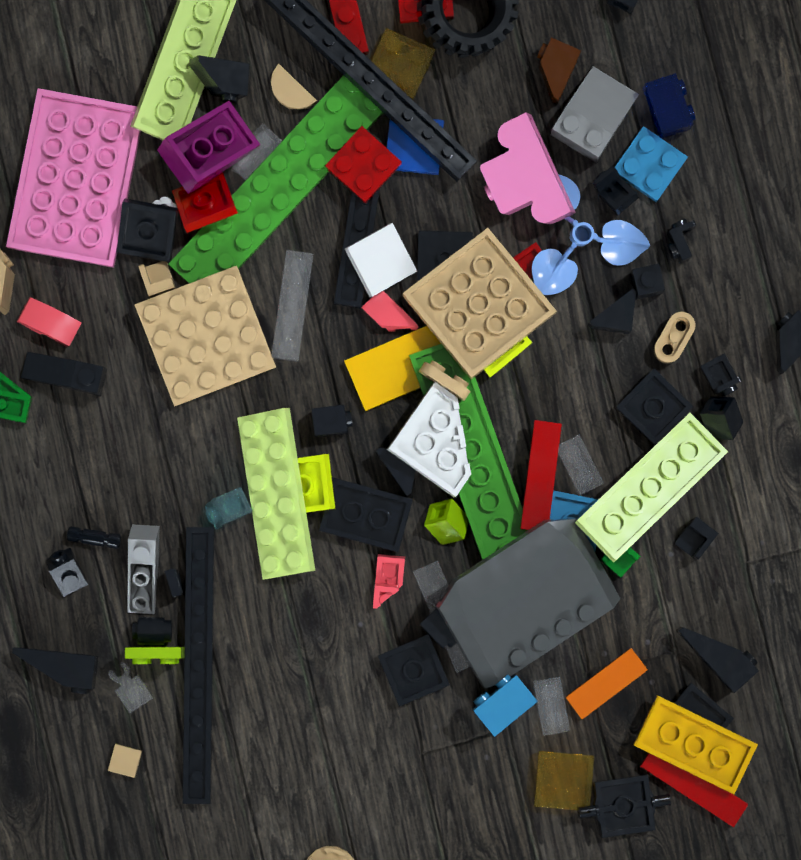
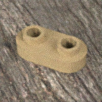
M677 312L668 320L654 345L655 357L660 362L673 363L680 357L695 330V321L690 314ZM677 322H683L685 324L684 331H678L676 329ZM669 345L672 348V353L670 355L664 354L663 346Z
M433 360L430 364L427 362L423 363L419 369L423 376L432 382H437L457 398L463 401L466 400L471 392L467 389L469 383L457 375L451 378L444 373L446 369Z

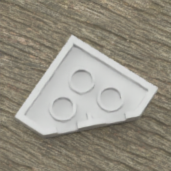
M434 382L387 450L452 497H456L471 476L470 464L467 460L465 448L466 442L463 425H461L459 415L460 408L458 398L437 382Z

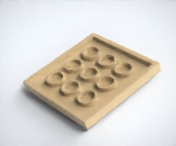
M489 228L477 235L402 294L471 380L557 312Z
M237 265L135 304L174 407L276 368Z

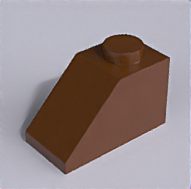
M551 37L548 45L543 43L537 58L541 59L539 69L552 103L558 105L579 59L581 50Z

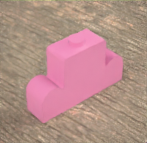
M524 113L501 125L498 130V140L509 151L480 166V170L487 183L484 186L485 192L491 201H495L499 212L511 215L532 204V216L535 220L545 224H553L575 214L573 205L532 115Z

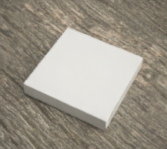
M393 223L345 248L369 297H373L417 272Z

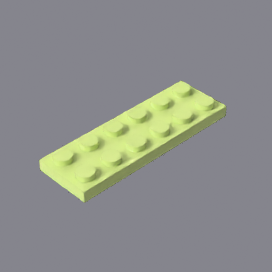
M177 0L130 127L164 140L167 136L191 123L204 89V84L189 66V60L198 55L215 58L236 0Z
M281 408L238 417L262 579L315 571L290 408Z
M689 413L575 523L614 563L728 451Z

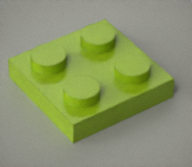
M125 647V659H132V664H152V659H160V664H179V658H185V647Z

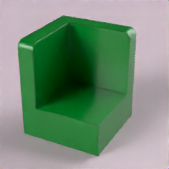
M629 547L614 563L606 554L602 556L600 561L621 578L641 556Z

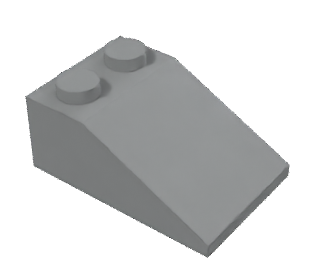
M593 66L555 123L551 136L597 163L639 94Z

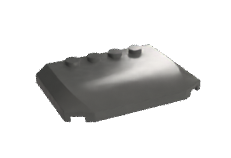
M576 518L543 520L452 579L447 587L449 589L443 600L437 603L436 607L483 688L494 686L507 675L511 677L612 610L620 601L616 589L588 538L575 523L577 521Z

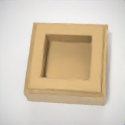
M115 744L108 771L135 778L142 750Z

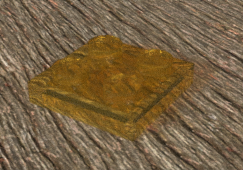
M386 28L371 61L414 100L435 54V49Z
M538 751L534 807L577 810L578 807L590 806L594 755Z

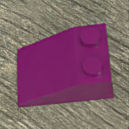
M227 101L167 136L157 151L185 191L190 194L258 148L260 143L231 102Z

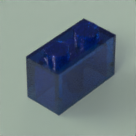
M676 73L644 84L643 92L660 138L663 139L692 128L693 121L696 120L692 106L686 104L684 95H687L686 87L682 79L678 80Z

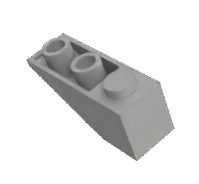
M132 524L128 537L127 613L155 614L160 526Z

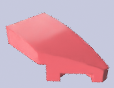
M384 291L371 297L361 307L381 328H386L388 332H395L396 329L410 328L411 330H417L419 328L417 323Z
M378 554L373 608L377 609L385 600L397 593L403 585L404 556Z

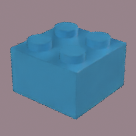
M515 674L511 677L507 675L495 684L497 689L491 694L485 691L473 701L476 706L472 710L494 737L538 702Z

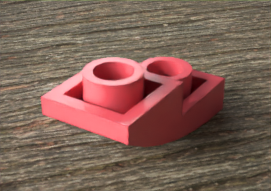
M31 297L28 299L17 322L40 335L44 334L65 347L70 346L81 325L80 321Z

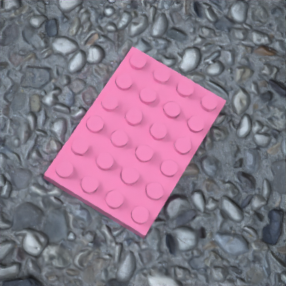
M37 89L6 244L7 248L114 268L122 202L125 198L128 199L141 133L140 130L130 127L137 106Z

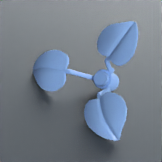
M559 175L575 210L580 201V191L572 180ZM568 216L564 219L573 225L570 231L571 246L563 256L556 249H546L538 253L532 263L533 281L543 295L557 294L570 287L577 277L578 267L574 261L567 259V257L577 246H585L592 239L602 243L601 254L608 263L616 266L626 265L635 260L650 247V243L638 228L626 221L613 220L606 223L602 228V238L594 233V229L590 224L586 222L578 223L577 220Z

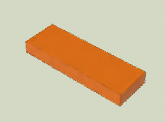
M630 648L565 698L579 717L584 719L648 669L633 649Z

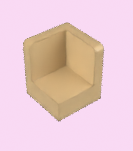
M161 261L146 267L144 264L139 265L149 298L176 289L167 262Z

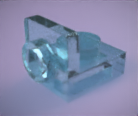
M241 487L218 496L205 505L207 519L214 525L215 529H219L225 524L253 512Z

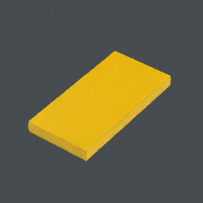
M427 326L344 361L365 411L420 389L409 355L441 344Z
M658 695L633 744L732 794H735L758 744Z

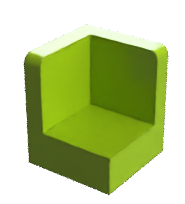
M448 499L429 505L424 526L440 544L444 545L464 540L469 522L465 512L453 499Z

